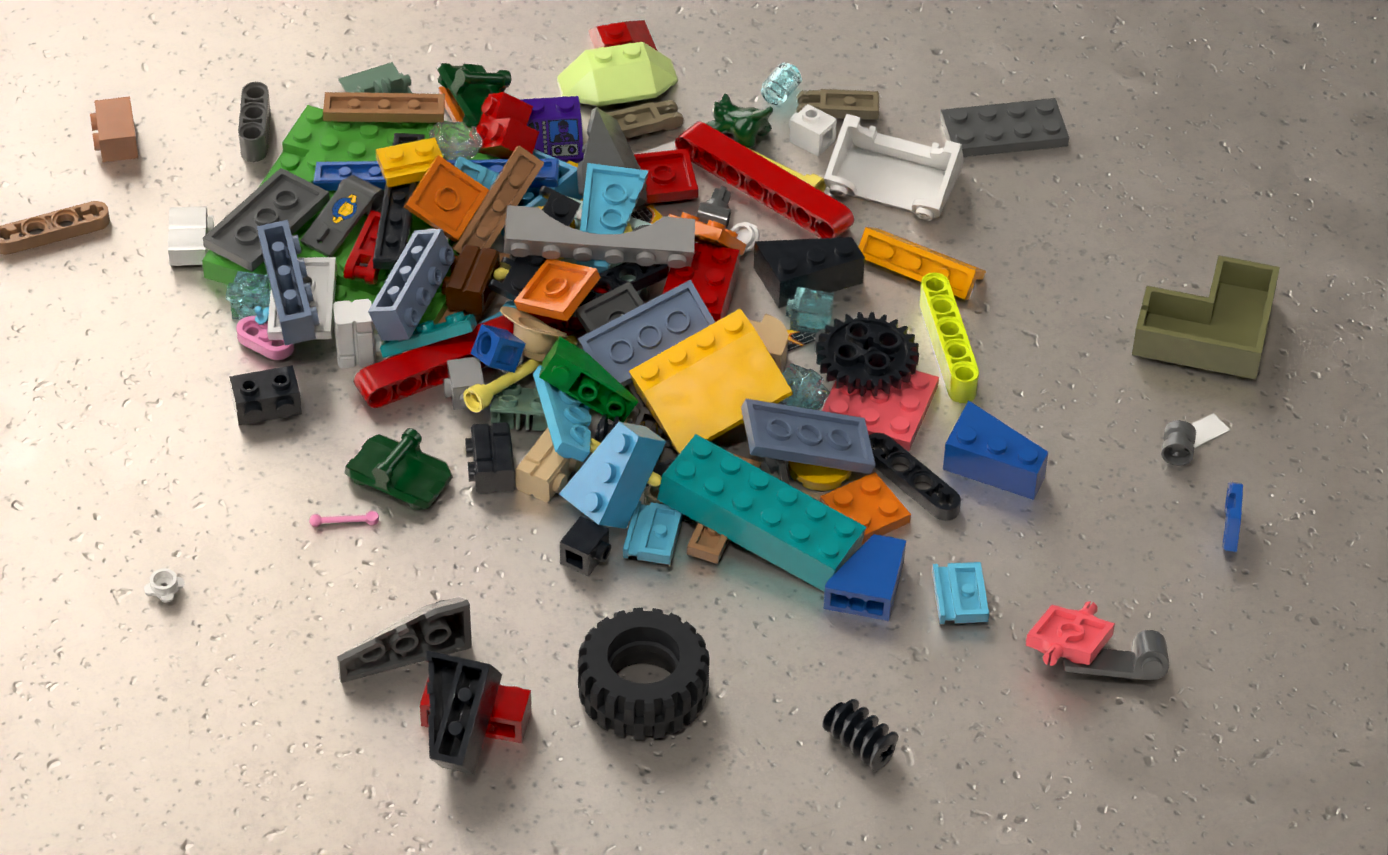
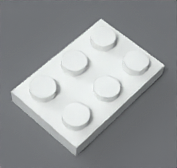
M336 257L298 258L304 259L308 277L303 278V282H310L314 301H310L309 306H316L320 325L314 326L316 339H332L333 304L335 302L337 273ZM271 291L267 329L268 339L283 340Z

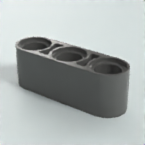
M262 82L246 84L241 93L238 126L241 157L248 162L263 160L268 150L271 111L269 90Z

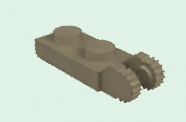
M820 89L802 90L797 93V103H799V106H797L796 112H800L809 104L834 118H845L846 114L861 117L862 120H879L878 91Z
M671 100L646 103L607 113L617 119L626 138L663 129L671 131L680 128L685 121L683 115L677 111V104Z

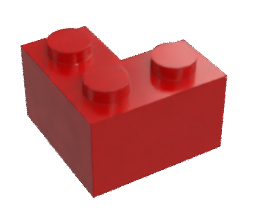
M505 92L489 94L482 105L483 113L479 125L473 132L471 150L501 159H509L515 148L521 146L533 154L539 131L527 126L533 106Z

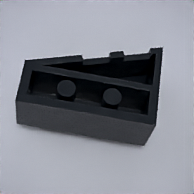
M852 237L755 241L753 268L778 308L863 283L865 256Z
M426 650V661L428 662L429 670L427 693L430 700V715H428L429 759L442 768L474 775L502 673L488 663Z

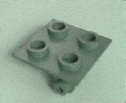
M393 62L338 78L345 92L412 93L408 87L412 85L410 76L399 73Z
M512 384L494 395L490 408L491 425L492 423L508 422L510 429H513L514 414H516V430H520L521 414H526V430H530L531 415H533L532 430L545 431L548 428L537 387H534V389L521 388L520 385Z

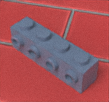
M288 220L257 226L261 251L285 346L316 339L314 326L320 325L316 306H309V302L314 300L310 282H303V278L308 277L304 259L297 258V254L301 253L298 235H291Z
M442 229L414 231L368 310L382 341L410 339L455 259L454 251L450 247Z

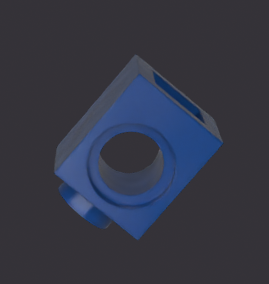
M481 324L471 354L488 367L515 373L526 343L508 330Z

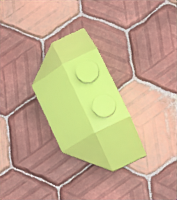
M637 42L585 50L557 76V82L562 97L579 96L580 103L604 106L656 98L671 85L677 84L678 78L671 59L646 43Z

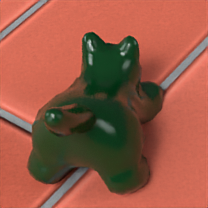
M724 94L722 100L714 102L712 115L715 120L708 122L707 125L723 134H732L736 142L751 149L756 143L757 135L764 136L771 131L772 126L768 121V117L773 113V108L737 107L732 104L728 94Z

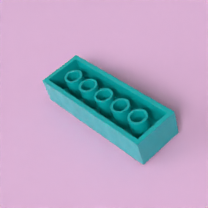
M697 434L694 435L663 473L657 498L660 502L716 531L718 534L726 536L727 539L823 592L825 591L826 582L861 547L866 526Z

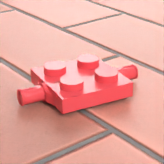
M1091 601L1086 602L1080 610L1066 609L1052 604L1027 634L1026 646L1043 653V661L1046 665L1049 662L1050 666L1055 665L1060 657L1069 659L1076 664L1090 665L1113 636L1115 623L1095 617L1094 614L1097 613L1098 607L1094 602L1090 605Z

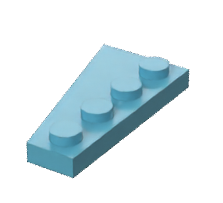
M587 163L580 231L595 234L624 233L647 180L648 170ZM591 259L585 262L576 260L578 265L597 268L598 273L608 270L611 264L605 260Z
M539 365L534 371L533 377L555 452L566 459L573 458L584 462L590 453L591 431L588 429L592 418L589 415L590 407L539 378L542 366Z

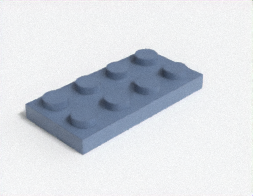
M689 280L578 338L585 352L595 359L621 385L626 386L633 382L629 370L710 326L715 321L692 281Z
M745 399L741 406L750 455L871 474L875 467L865 418L752 399Z

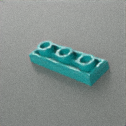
M463 311L446 316V321L439 324H434L433 320L420 323L409 340H385L380 346L382 356L385 358L473 332L477 326L475 316L472 314L464 316Z

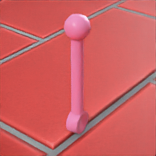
M369 511L366 515L321 517L318 514H314L310 517L309 522L313 527H318L324 523L366 522L369 525H375L379 521V515L375 511Z

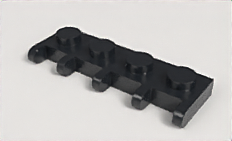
M541 186L538 192L539 195L548 199L542 211L551 218L570 227L581 203L549 187ZM528 255L516 257L514 261L503 257L500 265L509 270L503 283L493 279L490 280L488 288L514 301L547 258Z

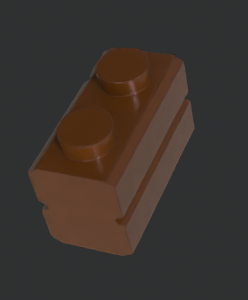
M466 244L463 246L460 255H455L451 265L452 274L450 277L446 276L442 283V295H446V306L448 309L466 310L468 313L478 315L483 313L492 291L488 288L490 280H496L493 273L496 269L500 268V254L497 250L489 248L480 249L478 246Z

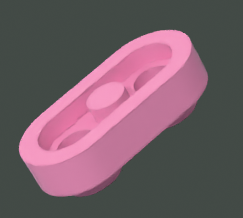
M248 316L238 322L236 326L237 339L242 345L273 360L285 359L293 353L294 344L285 346L284 340L268 339V321L263 325H259L255 321L256 316Z

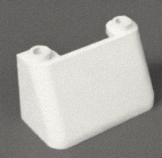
M846 114L824 176L825 184L830 188L829 192L838 197L849 195L912 212L923 220L930 221L933 218L940 217L964 163L961 144L947 140L944 148H940L939 143L933 142L932 147L878 133L875 126L870 125V128L867 129L860 125L861 117Z

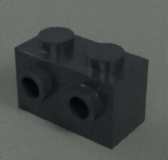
M293 365L229 376L231 396L238 426L302 414L300 391Z

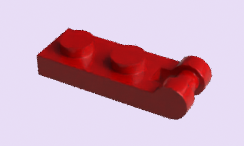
M370 211L346 261L343 272L345 279L355 280V278L364 279L365 283L376 284L380 269H373V256L381 212ZM360 263L368 264L367 267L359 266Z

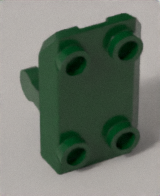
M440 63L436 67L440 74L437 79L438 83L445 88H449L465 114L462 119L463 123L472 129L479 125L483 113L482 105L488 95L504 92L510 86L512 79L508 70L487 73L482 65L476 64L451 66L450 63Z
M407 428L404 431L400 442L380 434L367 439L359 453L345 466L344 473L352 478L354 483L371 486L407 502L411 508L416 510L428 509L453 478L447 462L421 451L420 443L422 437L412 428Z

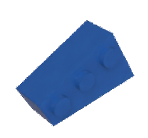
M968 400L945 443L943 470L1034 500L1045 479L1048 451Z

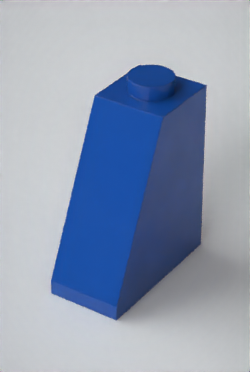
M873 534L826 582L823 609L889 621L904 564L906 540Z

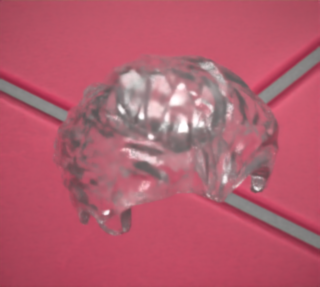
M461 121L438 122L429 132V138H436L445 160H457L459 156L467 160L472 159L477 155L479 149L483 147V139L477 132L476 127L472 126V129H469Z

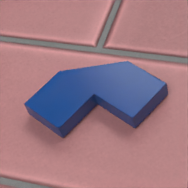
M1238 482L1228 483L1224 510L1226 520L1222 547L1225 551L1237 552L1242 514L1243 484Z

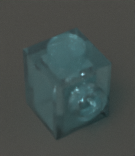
M797 287L794 299H788L786 307V317L791 318L790 330L816 334L819 330L824 329L826 325H830L833 316L834 293Z

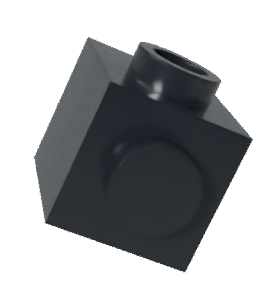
M580 516L560 541V564L589 577L600 562L606 561L610 554L609 529Z

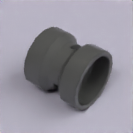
M1177 420L1168 423L1164 430L1162 458L1171 465H1186L1193 460V444L1196 439V429L1191 423Z

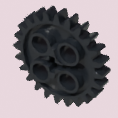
M858 312L856 319L845 314V322L836 318L834 319V327L826 325L825 333L819 334V342L816 343V364L820 365V374L827 373V382L836 380L837 389L844 385L848 386L849 394L855 389H859L861 396L865 395L866 390H871L872 394L877 396L878 389H882L886 394H890V386L901 389L902 381L909 383L910 374L915 375L916 366L919 361V344L914 343L915 335L907 334V326L898 328L897 319L890 323L886 322L887 315L885 314L880 319H875L874 312H871L868 318H864L863 314Z

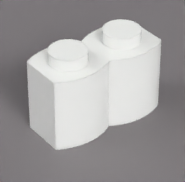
M207 206L170 207L168 230L170 266L203 265L202 260L209 251L203 245V237L214 228V216L208 215Z

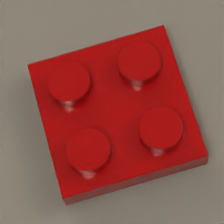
M688 148L634 154L641 170H648L646 180L647 203L645 204L698 198V186Z

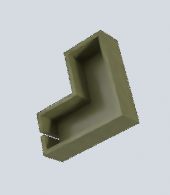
M1218 255L1209 298L1146 286L1136 326L1132 355L1256 380L1280 267Z

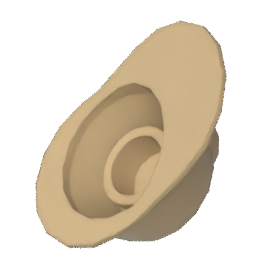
M504 306L500 308V312L514 322L513 334L526 343L522 354L528 358L543 362V359L559 336H567L566 333L550 327L529 313L519 311L513 307Z

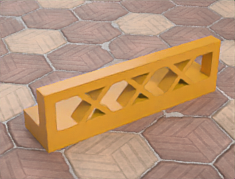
M865 227L858 246L865 256V260L921 282L923 276L932 272L945 275L950 282L953 294L965 300H969L976 279L983 280L986 273L983 269L879 228Z

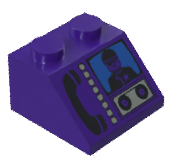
M579 96L520 99L533 106L527 126L539 131L534 149L566 163L569 160L575 163L581 162L584 158V153L582 152L583 135Z

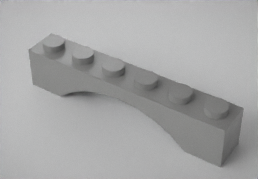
M507 205L504 253L512 254L516 257L528 255L543 256L547 259L564 257L574 258L582 262L592 259L605 260L611 264L634 262L641 266L664 264L672 268L691 267L695 242V219L663 217L655 223L636 231L621 234H595L568 227L551 218L539 207Z

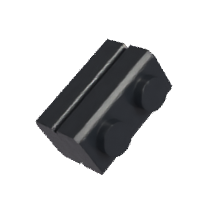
M508 422L492 423V425L488 423L473 424L471 427V438H465L466 458L473 457V462H467L469 482L475 481L478 494L494 493V491L498 493L513 492L515 489V469L510 424Z

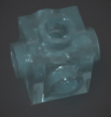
M243 271L237 272L234 282L228 284L226 291V300L230 301L232 319L241 320L248 316H257L255 307L261 306L262 309L269 307L271 289L269 288L268 275Z
M790 363L782 374L793 392V395L784 399L785 405L820 410L825 399L831 393L822 384L824 381L823 377L812 369H806Z

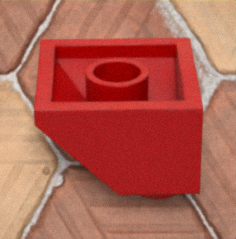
M645 20L611 23L596 26L589 30V36L595 49L644 42L657 50Z

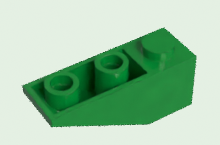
M560 336L543 359L539 378L601 415L607 414V418L614 421L616 416H620V422H624L638 403V399L587 352Z

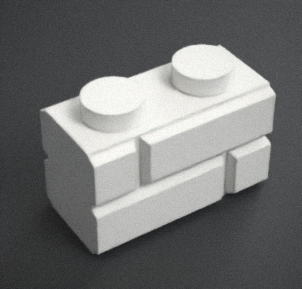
M369 299L354 300L353 302L349 300L337 301L333 304L338 366L340 368L356 367V365L360 367L370 366L376 363V352H381V338L378 333L374 334L376 327L368 313L372 305Z

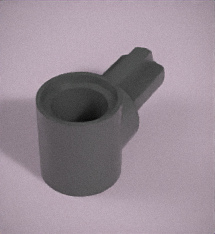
M721 186L720 189L716 188L711 199L700 203L696 216L699 218V221L706 224L708 220L725 225V229H727L731 215V209L728 207L731 192L727 191L725 186Z

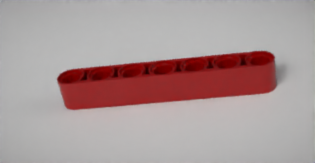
M701 121L693 124L675 139L677 150L688 148L692 163L819 238H838L854 224V216L847 206Z

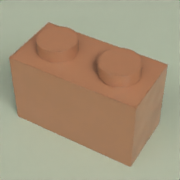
M130 96L94 100L96 113H90L92 131L98 130V133H92L95 151L101 150L102 163L138 158Z

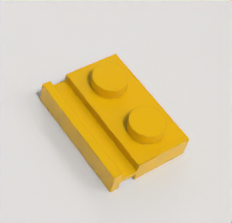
M435 137L376 149V159L386 180L387 188L421 181L435 157L439 155L443 158Z

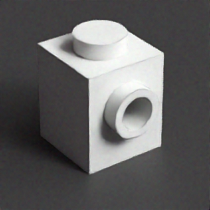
M807 104L800 112L794 113L789 121V142L819 157L835 142L837 119Z

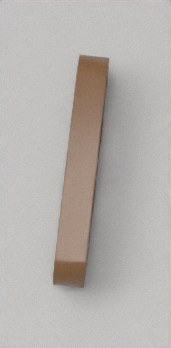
M91 201L1 225L0 254H13L102 230L110 223L108 206L101 201ZM63 221L73 222L72 225L66 227L58 225ZM33 229L44 230L42 233L35 235L28 233Z

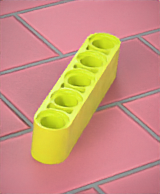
M928 273L921 280L919 304L948 395L953 401L967 403L969 400L971 402L977 394L979 369L948 278L941 273Z

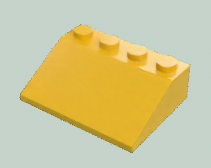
M741 309L736 310L629 370L637 394L678 454L681 453L695 434L708 441H712L742 424L744 420L741 406L745 399L777 404L793 395L791 388L757 331Z

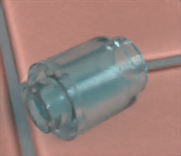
M788 63L778 64L762 84V97L772 105L784 103L802 82L798 68Z

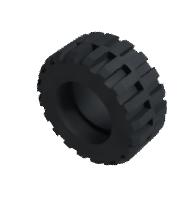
M633 608V612L628 613L622 610L614 613L613 618L609 619L606 617L598 622L597 629L595 627L590 629L585 636V641L581 643L578 659V688L581 704L585 706V711L591 719H597V724L607 731L610 728L613 729L615 735L624 738L626 734L632 735L635 740H644L645 736H653V739L663 738L664 733L670 732L674 734L682 730L683 723L686 725L691 724L697 718V713L701 712L706 704L709 687V651L706 649L703 637L699 633L696 634V629L687 621L682 623L681 617L673 613L666 615L663 614V610L655 608L652 611H643V608ZM652 664L667 670L671 675L653 683H635L623 679L616 673L630 665Z

